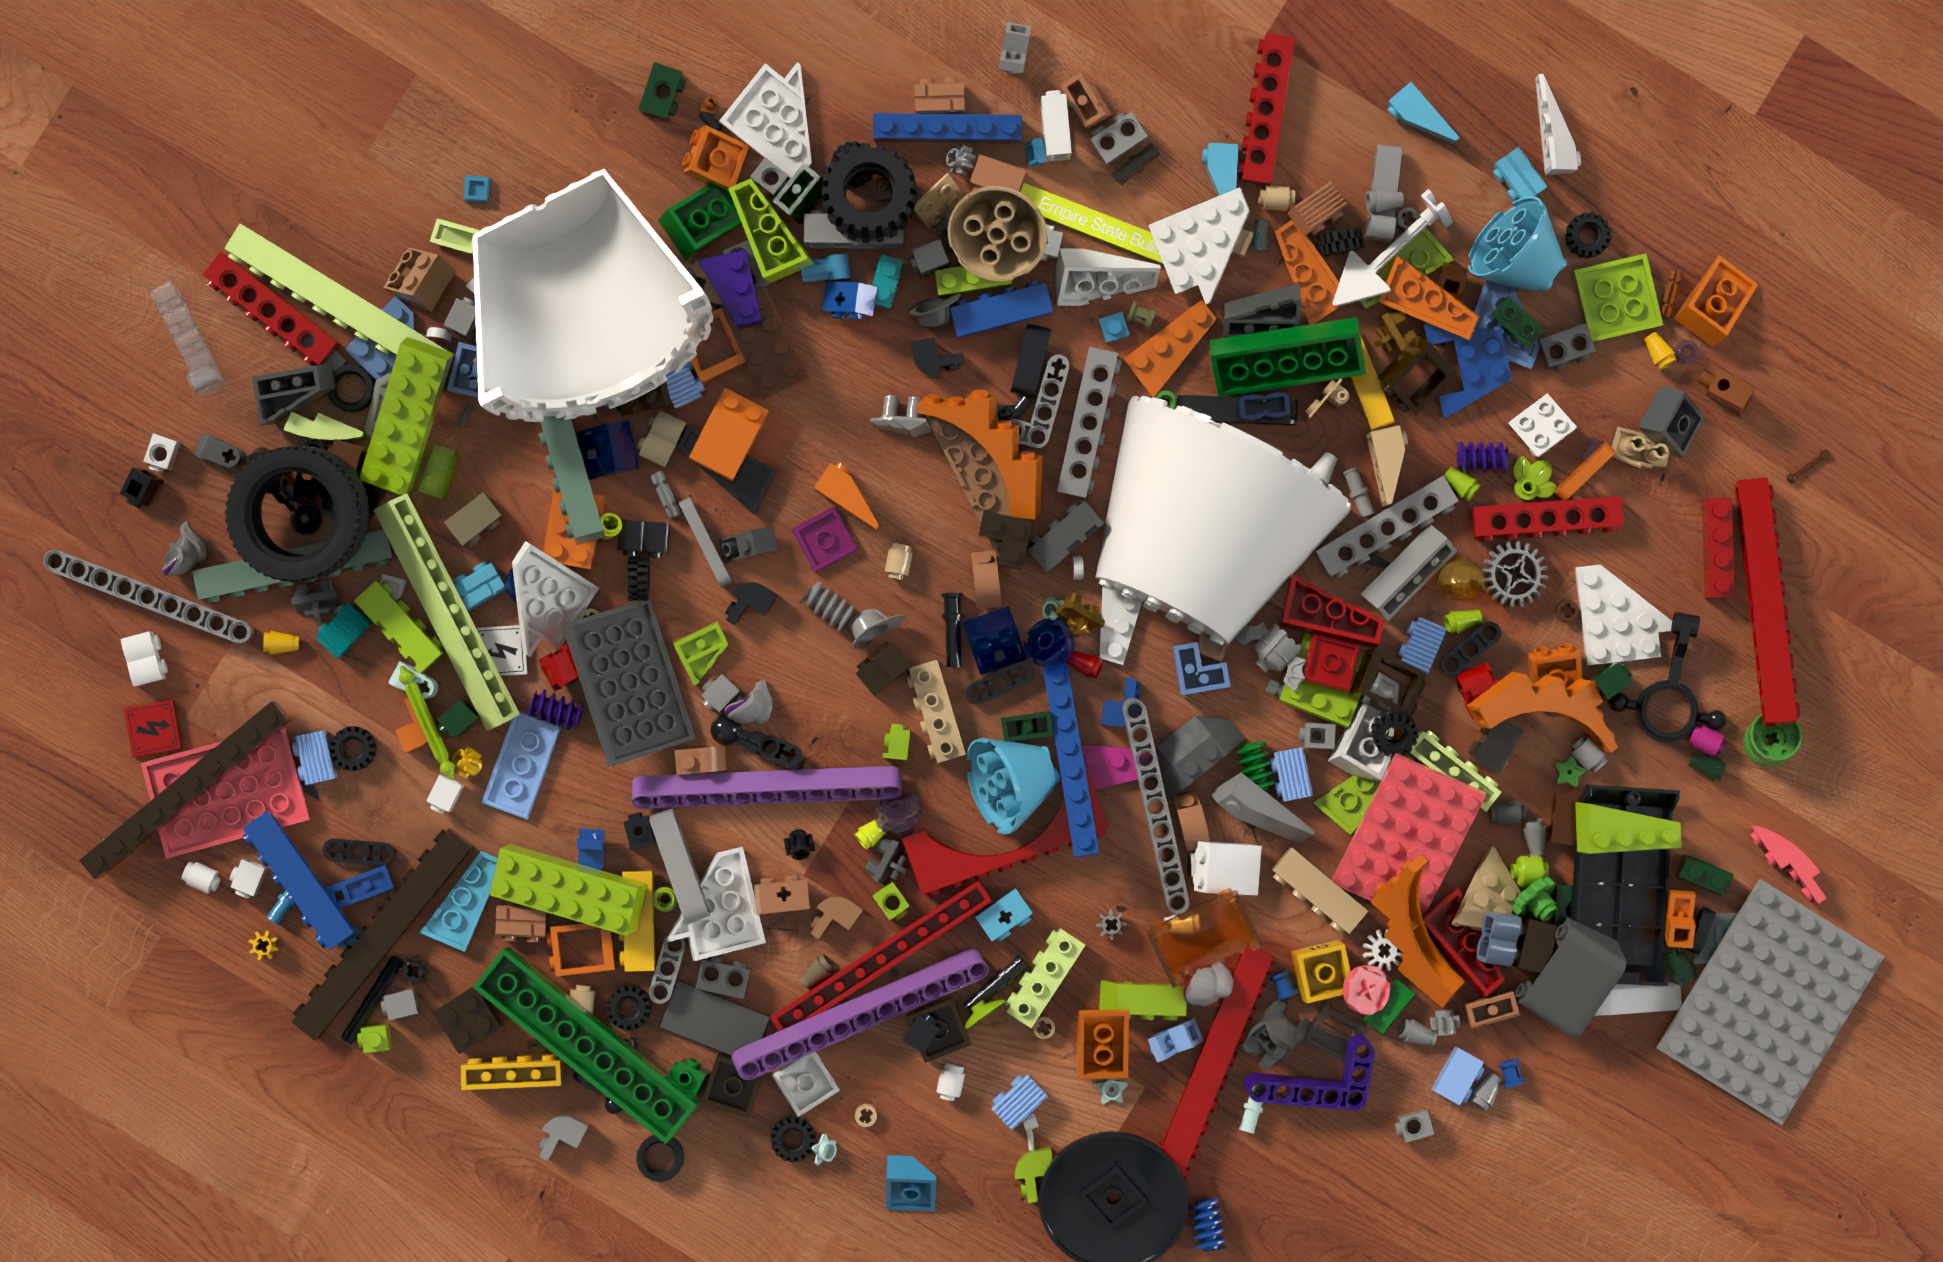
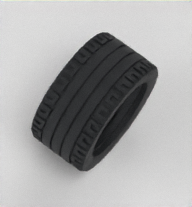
M288 446L260 454L257 458H253L249 464H246L243 470H240L239 475L233 480L234 484L230 487V493L227 495L225 522L228 526L227 532L230 534L229 538L233 542V547L237 549L238 555L243 557V561L249 563L248 566L274 580L301 582L327 576L338 571V569L351 561V558L357 554L358 549L362 547L361 543L365 541V535L368 532L367 527L370 524V504H368L369 498L366 496L365 491L367 490L363 487L362 480L358 478L357 472H354L352 466H348L345 460H342L338 455L332 454L333 452L322 448ZM290 472L305 473L321 482L331 495L335 507V522L329 538L319 549L308 555L293 554L280 548L268 536L262 521V503L266 492L278 478Z

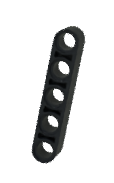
M1177 395V406H1184L1198 413L1210 416L1211 421L1216 423L1297 425L1298 400L1289 399L1291 413L1284 418L1268 419L1263 417L1257 421L1247 422L1239 419L1237 402L1242 397Z

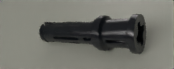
M941 593V597L944 598L942 618L945 620L946 667H962L961 620H963L964 613L961 612V597H963V593Z

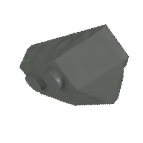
M1194 716L1156 747V755L1167 800L1190 785L1245 739L1229 719ZM1153 776L1152 782H1153L1155 785H1156L1157 779H1156V777Z

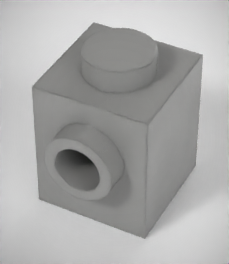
M721 674L716 680L711 678L702 687L705 691L701 695L705 699L702 703L711 712L715 710L722 712L741 690L724 674Z

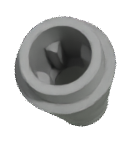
M1373 188L1372 191L1366 192L1367 211L1378 213L1402 207L1404 203L1403 193Z
M1534 818L1525 820L1522 829L1530 855H1544L1547 829L1544 819Z
M1411 1018L1410 1020H1403L1398 1036L1404 1042L1433 1046L1437 1039V1032Z
M1489 1073L1471 1093L1472 1098L1470 1102L1483 1111H1487L1489 1107L1492 1108L1502 1079L1493 1073Z

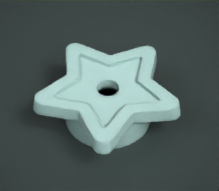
M1115 1078L1107 1079L1106 1082L1097 1083L1095 1086L1102 1092V1104L1110 1100L1122 1103V1091L1128 1084L1117 1081ZM1110 1087L1114 1088L1113 1092L1109 1091Z
M822 1134L819 1143L812 1146V1150L816 1154V1165L823 1161L831 1162L836 1155V1141L829 1140L827 1134Z

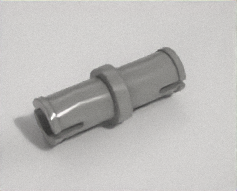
M1358 467L1343 472L1351 491L1349 494L1350 498L1355 501L1360 519L1375 514L1367 494L1369 492L1368 487L1364 486Z

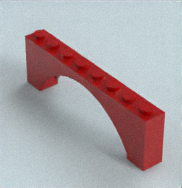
M1088 771L1086 774L1097 837L1106 834L1105 830L1109 829V824L1090 771ZM1065 798L1052 822L1040 835L1026 845L1002 854L975 855L961 852L931 837L927 829L902 838L922 895L928 893L929 897L942 893V888L951 885L952 889L965 885V879L975 877V880L989 876L988 871L998 868V871L1001 872L1013 867V862L1021 860L1022 864L1033 861L1036 859L1035 854L1045 852V855L1058 852L1060 851L1058 846L1068 843L1069 847H1072Z

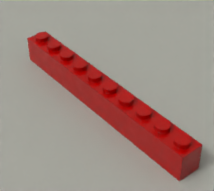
M1768 478L1738 480L1734 488L1763 727L1793 725L1797 718L1800 717L1799 703H1795L1794 693H1797L1796 678H1792L1791 669H1794L1793 654H1789L1788 644H1791V632L1789 629L1786 630L1785 620H1788L1787 605H1783L1782 596H1785V583L1780 581L1779 572H1782V559L1777 557V548L1780 545L1779 534L1774 532L1777 516L1776 510L1771 507V500L1774 498L1773 486L1769 485Z
M976 880L772 1014L771 1020L777 1029L781 1031L826 1011L990 903L992 899L980 881Z
M1245 943L1232 972V993L1220 1001L1160 1147L1177 1164L1185 1181L1190 1171V1168L1187 1167L1190 1158L1195 1159L1200 1145L1196 1144L1200 1135L1204 1136L1209 1125V1122L1206 1121L1209 1112L1214 1113L1219 1099L1215 1098L1219 1089L1223 1090L1228 1079V1076L1225 1075L1228 1066L1233 1067L1238 1053L1234 1052L1238 1043H1243L1246 1036L1245 1024L1247 1020L1252 1021L1256 1012V1007L1253 1006L1257 997H1262L1265 990L1264 978L1266 974L1271 975L1275 966V961H1272V954Z

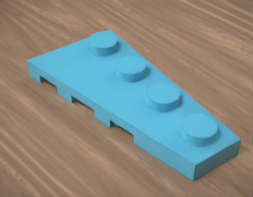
M481 851L419 933L466 952L489 899L498 857Z

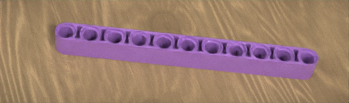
M895 766L638 776L632 780V804L640 809L896 799L902 794V772Z
M969 949L741 1047L733 1053L732 1062L742 1079H754L985 978L988 973V966L977 950Z

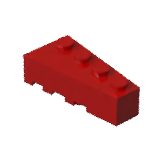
M1294 574L1291 576L1280 627L1310 634L1314 632L1362 646L1377 648L1384 625L1383 619L1357 606H1353L1313 584L1301 580L1300 577Z
M1459 888L1452 889L1422 917L1432 941L1479 996H1488L1505 981V978L1497 964L1484 963L1477 959V947L1482 935L1481 931L1473 930L1467 926L1461 925L1456 927L1452 925L1463 900V895Z

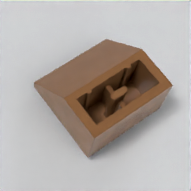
M408 247L406 252L402 254L395 270L389 275L388 281L383 288L412 306L431 312L456 273V270L438 254Z

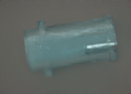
M1254 220V242H1251L1253 251L1267 252L1268 247L1271 246V243L1268 242L1270 221Z

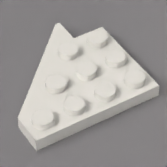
M797 62L788 75L783 78L767 64H764L719 122L761 156L767 158L788 174L791 179L803 163L808 167L812 165L801 65Z
M1240 187L1148 225L1175 294L1199 286L1205 304L1211 303L1250 212Z
M525 541L512 561L522 649L523 653L531 657L541 640L559 650L566 640L562 625L580 618L581 613L586 610L599 587Z
M1602 565L1575 567L1586 666L1661 657L1658 632L1671 631L1672 621Z
M743 847L716 853L700 881L711 916L687 925L681 913L666 938L667 942L687 937L693 961L766 943L760 917L756 913L755 896Z

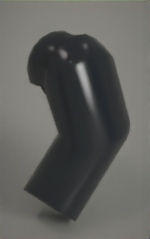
M1022 395L1015 405L1001 406L997 411L998 418L1007 421L1012 419L1019 420L1032 401Z

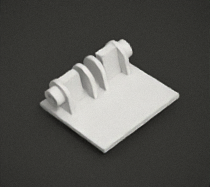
M1545 394L1508 422L1530 448L1529 451L1534 457H1540L1577 429V426L1548 394Z

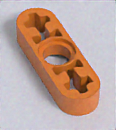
M1607 442L1602 444L1561 483L1555 493L1562 500H1567L1613 456L1615 450Z

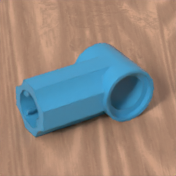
M835 254L826 256L824 259H814V265L801 270L803 283L824 280L835 282L851 279L848 254Z

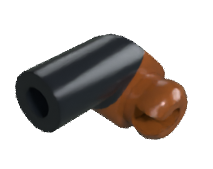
M707 96L701 103L700 119L705 125L720 131L723 126L715 118L717 100L713 96Z

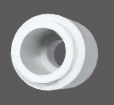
M189 862L181 878L186 881V885L206 894H209L211 890L215 892L221 880L218 877V871L198 862L195 864Z
M945 1063L944 1069L940 1071L936 1090L937 1093L941 1094L940 1098L954 1101L955 1097L961 1096L965 1073H963L964 1067Z

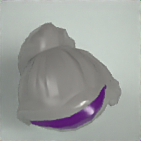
M189 521L181 525L180 538L177 542L170 543V551L163 560V575L170 577L185 574L196 564H202L207 559L206 543L190 527Z
M762 679L756 682L753 691L745 697L738 695L734 703L725 707V716L738 723L755 721L758 724H765L769 720L773 709L772 697L766 686V680Z
M1224 959L1214 960L1211 967L1196 969L1195 975L1190 978L1183 991V997L1189 1005L1208 1006L1216 1002L1220 997L1226 998L1232 993L1233 978L1230 971L1224 965Z

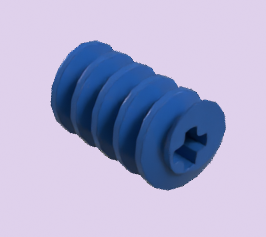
M1217 1197L1196 1200L1195 1204L1189 1207V1210L1197 1212V1214L1190 1217L1191 1220L1198 1221V1224L1193 1226L1192 1230L1200 1231V1234L1194 1236V1240L1201 1241V1244L1195 1246L1196 1250L1214 1251L1227 1248L1224 1245H1220L1225 1241V1236L1217 1235L1224 1231L1223 1226L1216 1225L1222 1221L1221 1216L1215 1215L1221 1211L1219 1206L1213 1205L1219 1201Z

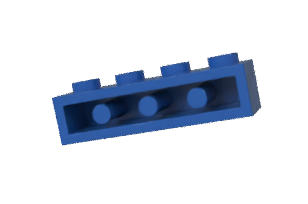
M1039 280L1025 284L1026 288L1016 290V287H1010L1001 290V295L992 296V293L978 296V301L969 303L968 299L954 302V307L950 308V313L957 339L1053 314L1046 283L1040 284Z

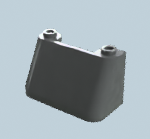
M1567 918L1563 925L1557 928L1555 933L1559 946L1534 983L1525 981L1518 985L1515 998L1520 1005L1563 1034L1576 1039L1582 1034L1623 975L1627 962L1617 940Z

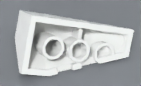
M1538 74L1535 81L1545 176L1575 173L1578 170V166H1581L1580 151H1576L1575 143L1544 74Z
M1060 248L1055 267L1057 306H1082L1089 304V300L1103 297V300L1111 299V295L1121 292L1131 294L1156 288L1161 267L1158 264L1088 249Z
M1378 672L1370 691L1397 704L1399 684ZM1360 701L1348 729L1344 728L1328 762L1349 774L1381 781L1392 754L1390 753L1388 757L1384 755V752L1380 753L1371 735V725L1375 724L1374 719L1376 716L1379 719L1381 718V711ZM1393 727L1389 728L1385 733V737L1389 740L1394 736Z
M1668 982V986L1616 984L1594 1016L1679 1010L1682 1006L1681 985Z

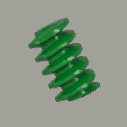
M1261 740L1237 745L1243 746V749L1239 750L1237 755L1245 756L1244 759L1239 761V765L1247 766L1241 773L1248 775L1249 779L1264 791L1270 790L1269 786L1274 784L1275 781L1267 779L1273 772L1272 770L1265 769V767L1271 764L1270 760L1263 759L1269 752L1261 750V747L1265 746L1267 742Z

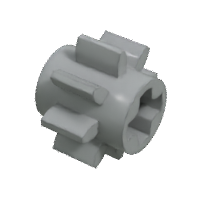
M956 145L955 148L949 150L946 156V163L948 166H951L950 173L967 176V172L974 170L977 158L971 154L973 148L965 145Z
M1109 909V915L1099 914L1103 920L1102 923H1097L1096 927L1103 928V931L1100 933L1101 937L1108 933L1110 934V939L1113 940L1114 934L1123 935L1120 928L1127 925V923L1120 922L1121 912L1115 916L1112 909ZM1115 918L1117 920L1115 923L1117 928L1115 930L1111 928L1106 930L1107 924L1105 921L1107 919L1112 921Z
M1453 1009L1435 1010V1017H1430L1431 1029L1437 1030V1036L1456 1034L1455 1028L1461 1027L1460 1015H1454Z

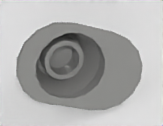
M866 609L860 612L848 622V626L855 638L852 644L853 648H862L877 637L897 628L905 620V617L903 615H895L887 618L876 609Z

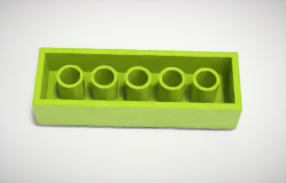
M407 337L400 343L359 479L400 495L408 494L413 489L454 353Z
M509 844L501 847L499 850L490 896L628 936L637 932L648 884Z

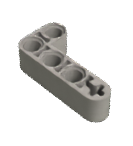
M1377 144L1371 191L1373 188L1389 191L1398 190L1402 147ZM1395 208L1378 213L1368 211L1366 239L1385 242L1393 240L1396 226Z
M1054 355L1049 359L1031 423L1017 419L1009 420L1012 424L1019 425L1021 428L1019 445L1038 450L1047 445L1070 364L1065 356ZM1057 360L1062 361V366L1065 367V370L1061 369L1058 374V379L1062 378V382L1053 378L1047 379L1048 375L1053 377L1055 368L1051 364H1056ZM1048 384L1056 385L1059 390L1058 394L1054 397L1047 396L1044 391L1045 386ZM1043 407L1048 408L1052 413L1051 418L1046 421L1041 420L1037 414L1038 410ZM1040 431L1044 434L1045 440L1042 444H1034L1031 441L1033 432Z

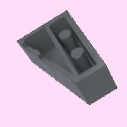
M1300 283L1225 302L1223 316L1224 338L1299 326L1301 307Z
M331 364L252 377L260 426L276 424L290 416L291 412L295 413L335 389Z
M1086 501L1080 505L1076 502L1066 511L1068 516L1062 521L1057 518L1047 527L1049 532L1045 536L1041 537L1039 534L1028 543L1031 547L1028 549L1029 554L1046 573L1103 526L1104 522Z

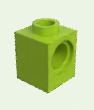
M894 881L873 895V898L889 920L895 918L898 921L909 913L906 908L910 904ZM889 896H896L900 900V906L897 909L892 910L886 906V899Z

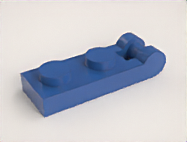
M387 865L326 887V889L341 909L393 889L395 885ZM339 890H342L345 897L341 901H339L336 894Z

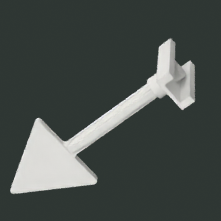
M1429 189L1421 195L1427 209L1419 215L1420 218L1371 264L1367 265L1354 251L1349 252L1333 300L1334 307L1391 292L1390 287L1377 275V272L1427 225L1430 226L1437 220L1442 226L1447 228L1453 223L1446 206L1442 202L1438 204Z

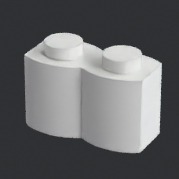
M148 631L121 639L133 687L165 679V673H168L165 660L160 659L158 650L161 649V642L158 635H154L153 631Z

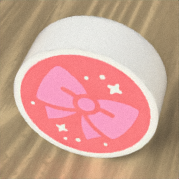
M430 327L427 329L426 338L435 342L450 343L452 333L446 329Z
M1081 555L1071 556L1072 580H1082L1084 577V565Z

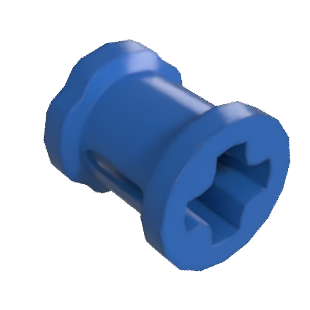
M1290 969L1270 976V980L1274 981L1279 995L1277 997L1279 1000L1299 992L1298 988L1294 987L1290 977Z
M1519 1058L1506 1060L1498 1064V1067L1502 1069L1506 1082L1504 1084L1505 1088L1515 1087L1526 1082V1079L1522 1078L1520 1072Z

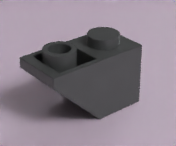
M772 526L749 530L719 539L724 563L778 550Z

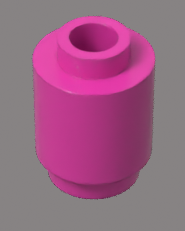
M1695 724L1687 740L1688 743L1692 744L1693 748L1712 757L1716 753L1720 755L1726 745V741L1723 740V734L1704 725L1699 726Z

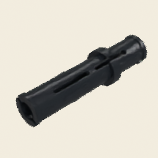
M1018 955L1003 970L1000 968L997 971L998 974L964 1002L963 1005L973 1014L974 1012L970 1008L973 1004L976 1005L982 1000L986 1004L1005 986L1012 985V980L1028 968V964Z

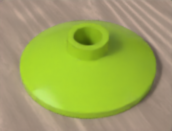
M982 1000L971 1008L974 1013L967 1020L964 1026L965 1030H968L1003 1005L1005 1000H996L987 1004Z

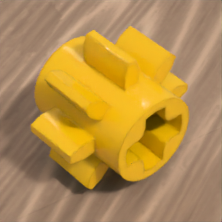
M469 746L466 747L465 751L462 749L457 750L451 760L455 764L454 772L464 779H467L468 775H477L482 768L481 754Z
M267 930L264 936H262L260 931H256L255 935L257 938L248 941L253 944V949L249 953L256 952L259 954L258 960H262L265 954L267 958L272 959L273 955L271 952L273 950H280L279 947L275 946V941L279 937L272 938L270 930ZM262 941L269 942V945L266 947L267 950L260 949L259 945L262 944Z

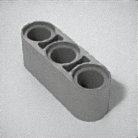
M666 938L663 942L649 989L650 998L655 1003H665L673 994L687 947L686 938L680 939L682 947L678 951H673L669 948V942H667ZM670 961L675 967L673 974L667 975L662 971L663 962ZM663 985L667 988L668 994L666 998L661 999L655 995L656 986Z

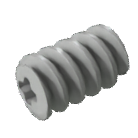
M820 580L810 587L799 603L808 600L806 608L810 609L815 606L813 613L815 615L823 612L822 621L831 618L830 627L839 624L837 630L839 633L853 615L854 605L845 608L846 599L837 602L838 593L836 592L829 596L831 588L828 586L821 590L823 582Z

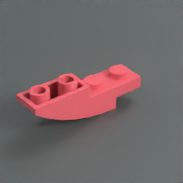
M1757 825L1749 827L1752 832L1749 836L1757 847L1762 846L1766 854L1764 857L1771 867L1776 866L1779 869L1788 866L1787 873L1794 882L1798 880L1802 885L1801 893L1808 902L1813 901L1819 904L1826 899V896L1813 879L1820 871L1798 847L1771 830Z

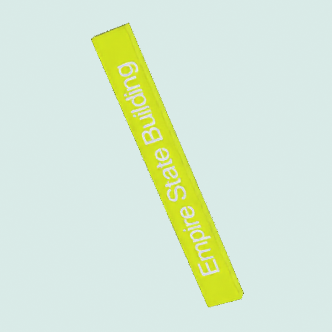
M1023 183L1020 193L1028 197L1038 207L1043 218L1163 264L1151 232Z

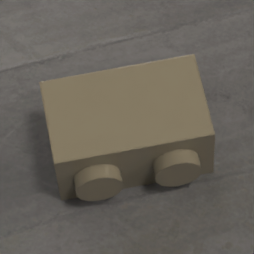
M482 492L444 523L462 546L466 547L469 545L472 547L482 539L480 535L487 529L491 532L502 524L500 519L504 516L488 495Z

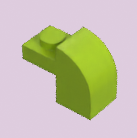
M1051 1147L1028 1151L1016 1164L1015 1180L1025 1178V1182L1020 1183L1022 1197H1027L1028 1203L1038 1202L1035 1177L1043 1176L1048 1165L1053 1160Z

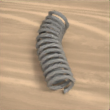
M471 404L461 412L460 417L462 418H460L459 426L462 428L466 426L468 414L473 411Z

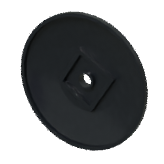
M1099 1132L1073 1141L1053 1158L1041 1181L1039 1210L1042 1223L1051 1240L1063 1253L1077 1262H1153L1167 1252L1180 1236L1187 1218L1188 1192L1179 1167L1158 1145L1131 1133ZM1110 1192H1117L1121 1198L1118 1201H1111L1107 1198V1195Z

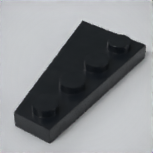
M688 425L677 446L688 457L701 431ZM748 455L733 481L697 464L753 514H755L777 472L775 469Z

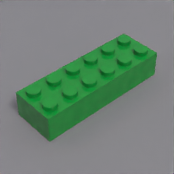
M1357 317L1210 340V357L1218 397L1366 375Z

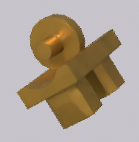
M1397 311L1390 315L1386 313L1379 318L1388 335L1385 334L1383 328L1378 329L1376 333L1380 340L1375 342L1376 347L1384 345L1387 352H1390L1394 349L1390 342L1392 340L1400 354L1416 337L1413 330L1403 336L1398 331L1397 327L1407 322L1403 312Z
M1072 593L1065 597L1064 605L1057 607L1055 615L1067 621V625L1070 626V635L1077 638L1082 634L1088 635L1096 627H1104L1105 620L1099 617V607L1094 604H1086L1082 607V597Z

